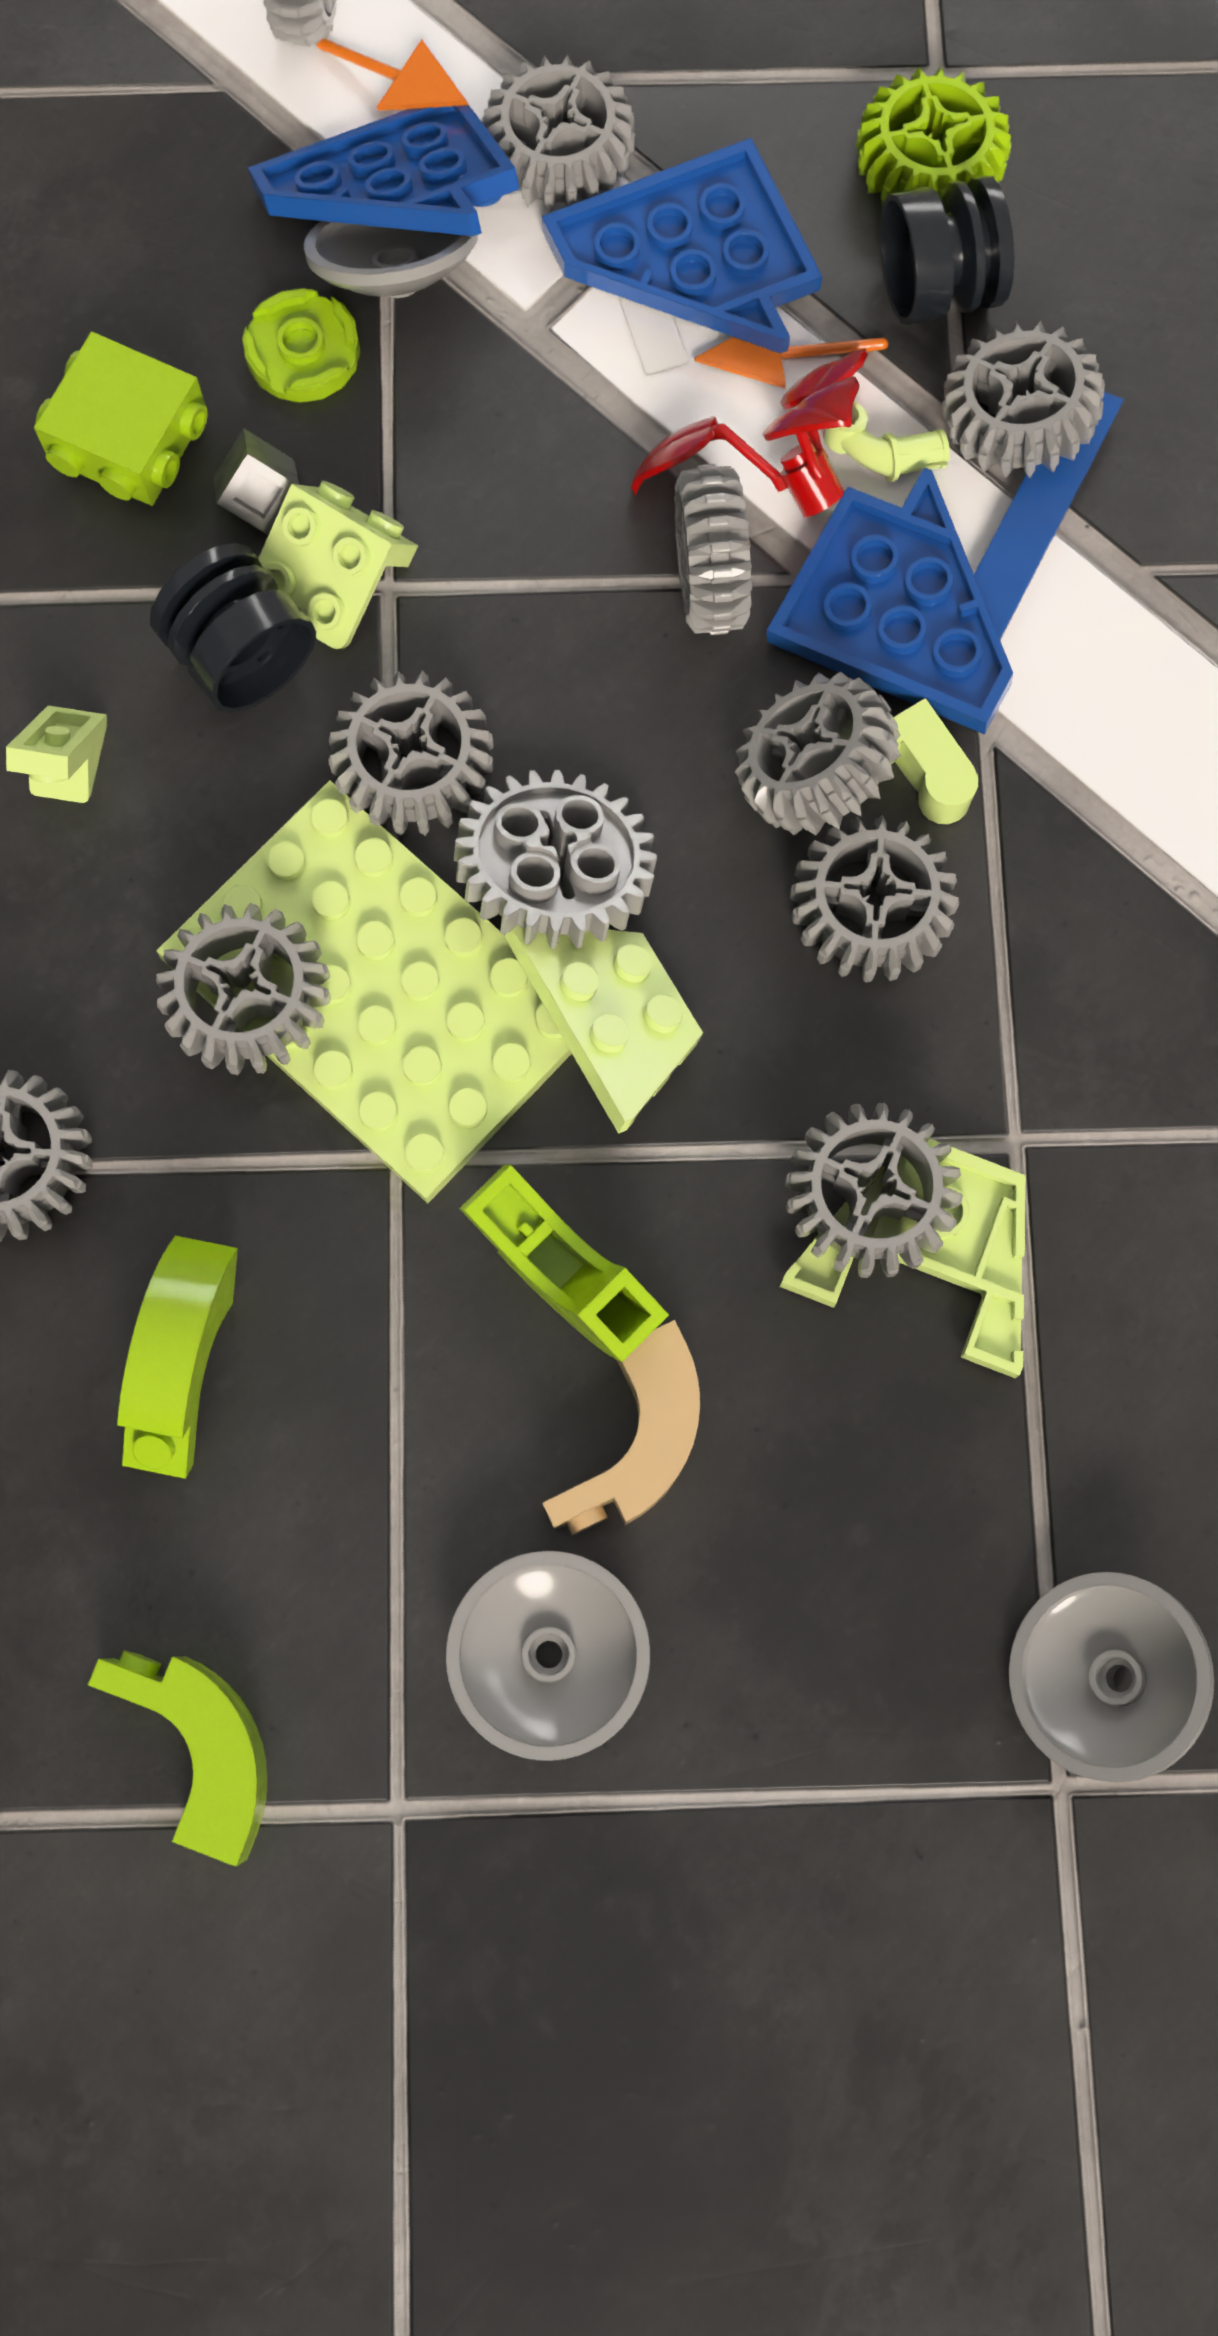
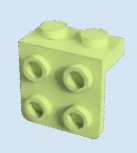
M322 481L319 487L291 484L258 559L262 567L268 569L278 585V590L288 593L310 619L317 632L316 639L331 648L343 649L351 643L385 567H409L418 545L401 536L404 529L402 524L378 511L371 510L368 516L351 505L355 497L332 483Z

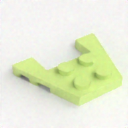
M929 1139L927 1144L933 1148L940 1144V1142ZM951 1147L950 1154L939 1165L940 1167L955 1166L960 1168L961 1176L950 1185L943 1186L954 1189L963 1196L962 1202L958 1207L944 1209L953 1215L957 1223L951 1232L935 1230L943 1241V1246L936 1253L926 1251L919 1246L923 1256V1263L915 1269L981 1294L982 1298L961 1358L1017 1378L1020 1376L1023 1368L1021 1320L1024 1319L1022 1258L1025 1256L1026 1175ZM901 1155L897 1165L900 1179L904 1184L916 1190L915 1197L924 1200L922 1184L916 1170ZM884 1166L880 1167L875 1178L870 1179L866 1186H858V1188L866 1187L862 1194L866 1198L861 1210L863 1216L872 1202H876L881 1194L888 1195V1193H880L884 1187L880 1182L885 1170ZM847 1201L833 1216L845 1228L850 1214ZM887 1216L877 1217L867 1227L864 1237L889 1238L908 1231L918 1222L905 1216L900 1221ZM818 1234L798 1260L785 1273L780 1287L834 1308L854 1257L850 1258L842 1272L835 1270L833 1264L839 1251L829 1246L825 1254L819 1258L811 1253L814 1244L821 1237ZM898 1254L899 1263L906 1265Z

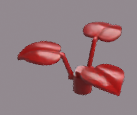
M866 348L816 368L797 381L784 394L780 401L783 409L787 410L798 406L797 409L791 410L774 420L762 433L766 441L794 434L797 437L799 445L780 459L784 467L781 472L776 470L727 425L723 423L718 424L717 418L713 416L679 429L656 445L642 461L633 478L631 489L634 495H636L644 480L684 462L703 449L710 441L725 440L772 481L777 492L788 488L803 517H810L826 510L835 504L844 495L845 491L828 461V455L821 444L818 430L851 427L852 406L860 386L853 375L860 367H863L869 355Z

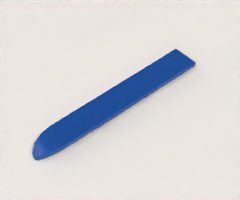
M1104 391V397L1101 399L1104 401L1102 418L1099 420V424L1095 425V433L1091 438L1090 444H1080L1079 452L1076 454L1074 461L1059 456V464L1054 473L1043 464L1036 465L1035 472L1030 479L1027 474L1025 475L977 567L974 576L1000 641L1112 426L1124 399Z

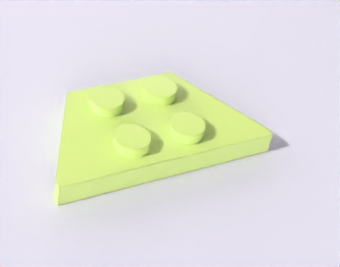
M516 926L505 934L506 941L618 1134L626 1131L651 1097H654L667 1082L674 1069L681 1065L695 1048L703 1034L702 1030L643 933L608 930L606 940L601 942L590 931H586L582 947L576 948L568 935H560L556 949H552L547 942L546 934L537 933L530 944L524 943V928Z

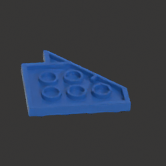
M469 104L465 106L406 109L248 167L254 190L269 216L476 236L482 233L478 214L474 206L486 207L493 205L502 196L520 190L515 166Z
M752 138L542 216V232L565 278L778 353L788 351L790 335L776 307L818 292L821 288L822 274Z
M923 468L902 508L848 486L767 628V643L838 673L842 672L845 676L854 680L860 677L864 683L869 684L871 687L913 705L926 698L937 715L985 735L1012 685L1013 670L932 470Z

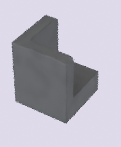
M245 428L241 431L213 478L216 504L267 535L273 527L291 484L299 485L295 461Z

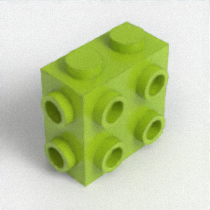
M91 331L80 351H75L68 359L64 378L52 398L46 399L41 404L34 429L46 453L47 461L61 473L70 477H78L81 474L99 482L108 493L121 500L128 501L132 497L153 506L162 489L169 488L175 481L180 467V458L189 442L198 439L202 434L207 422L208 410L197 377Z

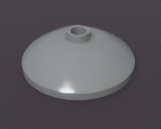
M320 221L307 234L304 241V252L309 268L334 286L369 296L403 298L431 286L462 264L476 245L479 235L465 236Z
M558 1551L532 1552L516 1556L495 1566L484 1574L466 1593L456 1610L448 1633L446 1645L447 1675L454 1699L462 1714L471 1726L487 1741L510 1754L527 1759L545 1761L568 1759L592 1751L604 1744L626 1724L634 1713L645 1690L649 1674V1636L644 1618L635 1599L627 1588L607 1569L591 1560L571 1553ZM545 1641L556 1642L562 1650L560 1663L552 1668L542 1666L537 1660V1649Z
M1097 1572L1080 1575L1057 1585L1041 1597L1029 1610L1016 1633L1009 1664V1684L1012 1701L1023 1728L1034 1744L1049 1759L1069 1772L1081 1777L1106 1782H1129L1153 1776L1167 1769L1184 1756L1201 1734L1210 1713L1214 1694V1671L1210 1650L1199 1625L1190 1612L1173 1595L1149 1581L1132 1575ZM1121 1667H1127L1132 1674V1684L1124 1692L1117 1690L1113 1680L1116 1671Z

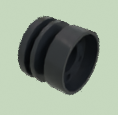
M984 175L971 178L967 185L962 181L948 182L942 191L941 199L935 190L930 187L892 193L887 196L883 203L880 220L882 268L893 311L901 323L909 325L944 318L950 310L951 302L954 303L958 311L969 313L974 312L979 305L989 309L1002 306L1008 300L1014 275L1013 230L1002 188L993 176Z
M238 543L213 547L195 556L182 566L159 591L150 613V626L158 638L169 648L180 664L188 666L189 674L214 706L220 711L230 713L249 709L267 700L288 684L305 665L314 649L317 635L310 619L288 593L278 590V585L268 569L262 567L252 550Z

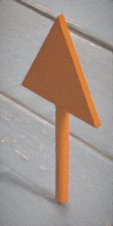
M322 39L316 44L317 48L394 80L377 105L378 111L468 105L467 100L422 39L401 70L327 39Z
M732 337L694 357V362L786 389L782 359L853 353L864 348L867 351L884 350L888 347V340L886 338H873L789 346L788 351L778 353Z

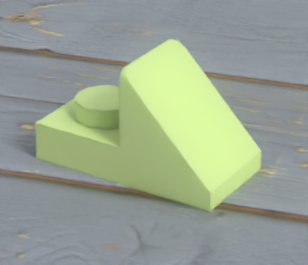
M48 705L6 746L7 771L29 774V790L35 796L79 803L87 802L92 793L105 737L107 714Z

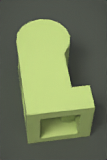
M924 698L893 717L898 724V731L901 734L897 739L901 757L892 763L895 762L910 784L918 792V806L922 814L935 823L951 824L959 821L967 813L978 788V775L970 760L927 699Z

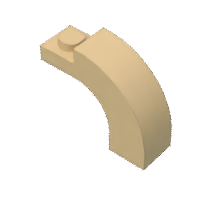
M675 1320L656 1328L623 1362L617 1360L636 1401L638 1410L637 1434L628 1452L612 1468L542 1503L555 1530L568 1525L572 1535L584 1531L608 1518L603 1507L612 1502L615 1503L624 1524L627 1525L651 1509L667 1493L678 1478L689 1457L697 1433L700 1414V1390L693 1358Z

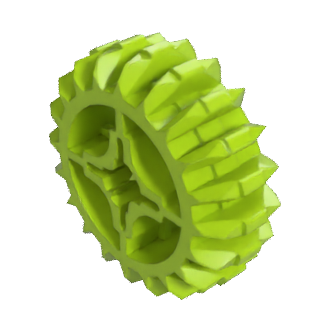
M941 66L934 76H926L917 67L910 81L896 74L893 82L890 84V88L879 86L877 94L873 97V103H867L866 110L862 114L861 129L858 130L856 139L859 175L867 177L868 193L882 192L881 200L883 205L889 194L922 187L933 188L941 199L942 191L948 182L962 181L967 185L971 178L984 175L993 176L999 184V181L1004 177L1007 166L1006 161L1011 150V135L1008 134L1009 115L999 113V97H985L984 81L972 86L966 84L964 70L955 79L945 77Z

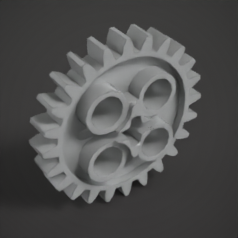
M532 770L529 772L528 785L524 786L512 776H507L504 794L491 786L486 787L484 803L472 800L469 803L468 818H461L459 821L458 837L455 841L454 861L458 862L456 881L466 883V902L482 901L480 918L482 920L490 919L498 914L502 916L500 933L504 935L516 926L524 928V943L530 944L537 933L546 934L547 942L552 949H556L560 935H568L576 948L582 947L586 931H590L595 938L603 942L606 940L609 924L622 931L626 929L629 914L639 915L642 911L644 898L649 897L657 854L650 852L654 839L653 834L641 832L644 820L643 815L633 814L625 816L629 801L626 797L609 802L606 800L609 785L604 783L593 792L585 789L586 777L582 774L575 779L572 785L564 784L560 770L554 771L551 782L544 783L536 771ZM544 818L548 820L551 828V846H547L549 837V827L547 822L545 823ZM560 869H563V875H562V880H561L562 890H563V893H564V891H565L566 897H567L568 899H566V898L563 897L562 892H561V889H560V886H559V881H560Z

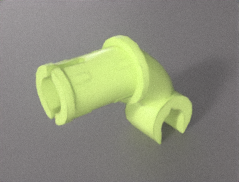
M854 402L852 408L851 427L825 429L824 442L828 448L839 454H848L863 467L884 475L888 482L897 481L900 475L922 471L923 468L929 470L946 468L948 466L947 461L950 459L949 441L943 429L910 436L895 437L892 433H885L882 435V438L875 437L866 430L867 412L857 402Z

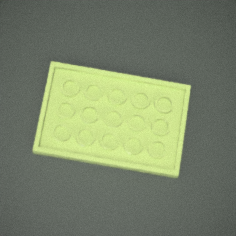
M329 780L179 929H185L194 936L202 931L198 924L200 913L209 916L213 924L223 921L221 911L224 904L232 906L237 918H243L245 909L250 902L259 907L262 921L276 908L283 913L286 919L285 927L295 922H299L304 926L307 933L304 942L316 941L322 955L317 962L326 964L328 967L330 978L321 986L329 990L331 1002L322 1007H315L325 1020L323 1028L314 1029L306 1026L302 1028L311 1042L308 1049L299 1048L293 1042L285 1046L291 1058L288 1065L281 1064L274 1053L267 1057L426 1203H429L572 1053L506 941L505 935L500 933V930L487 919L482 920L480 913L466 902L465 899L381 825L375 826L371 824L368 813L364 810L355 813L350 807V798L346 794H339L336 785ZM179 929L156 950L164 962V950H184V946L177 937ZM242 949L228 952L216 960H231L238 956ZM274 953L270 962L273 971L269 982L276 984L281 994L290 997L294 982L293 968L284 958ZM199 981L197 992L215 1007L218 995L213 994L207 984ZM253 981L250 982L246 989L239 987L231 988L236 998L242 990H249L251 992L254 989L257 990ZM256 1018L249 1022L243 1032L260 1028L272 1021L273 1018Z

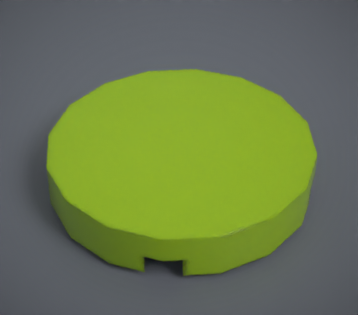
M305 288L281 291L260 303L252 313L254 319L249 324L248 330L245 327L242 339L249 371L261 388L279 399L303 403L324 399L344 387L356 371L360 356V346L355 320L343 303L332 296V301L325 297L318 296L316 290Z

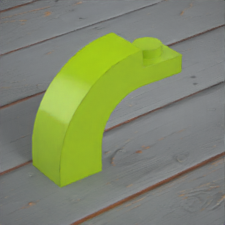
M504 1164L459 1208L499 1250L497 1253L538 1295L584 1337L614 1359L623 1362L669 1316L625 1267L608 1261L584 1242L511 1165Z
M175 1235L163 1253L140 1308L123 1376L117 1426L125 1427L122 1466L184 1479L187 1478L194 1464L198 1408L206 1364L217 1331L233 1304L238 1248Z
M123 1650L120 1660L115 1658L98 1659L88 1683L89 1686L163 1715L175 1725L188 1745L193 1764V1783L188 1802L172 1842L235 1867L245 1862L249 1857L263 1818L268 1779L266 1757L258 1728L240 1696L214 1671L186 1656H173L164 1677L157 1675L161 1663L130 1651Z

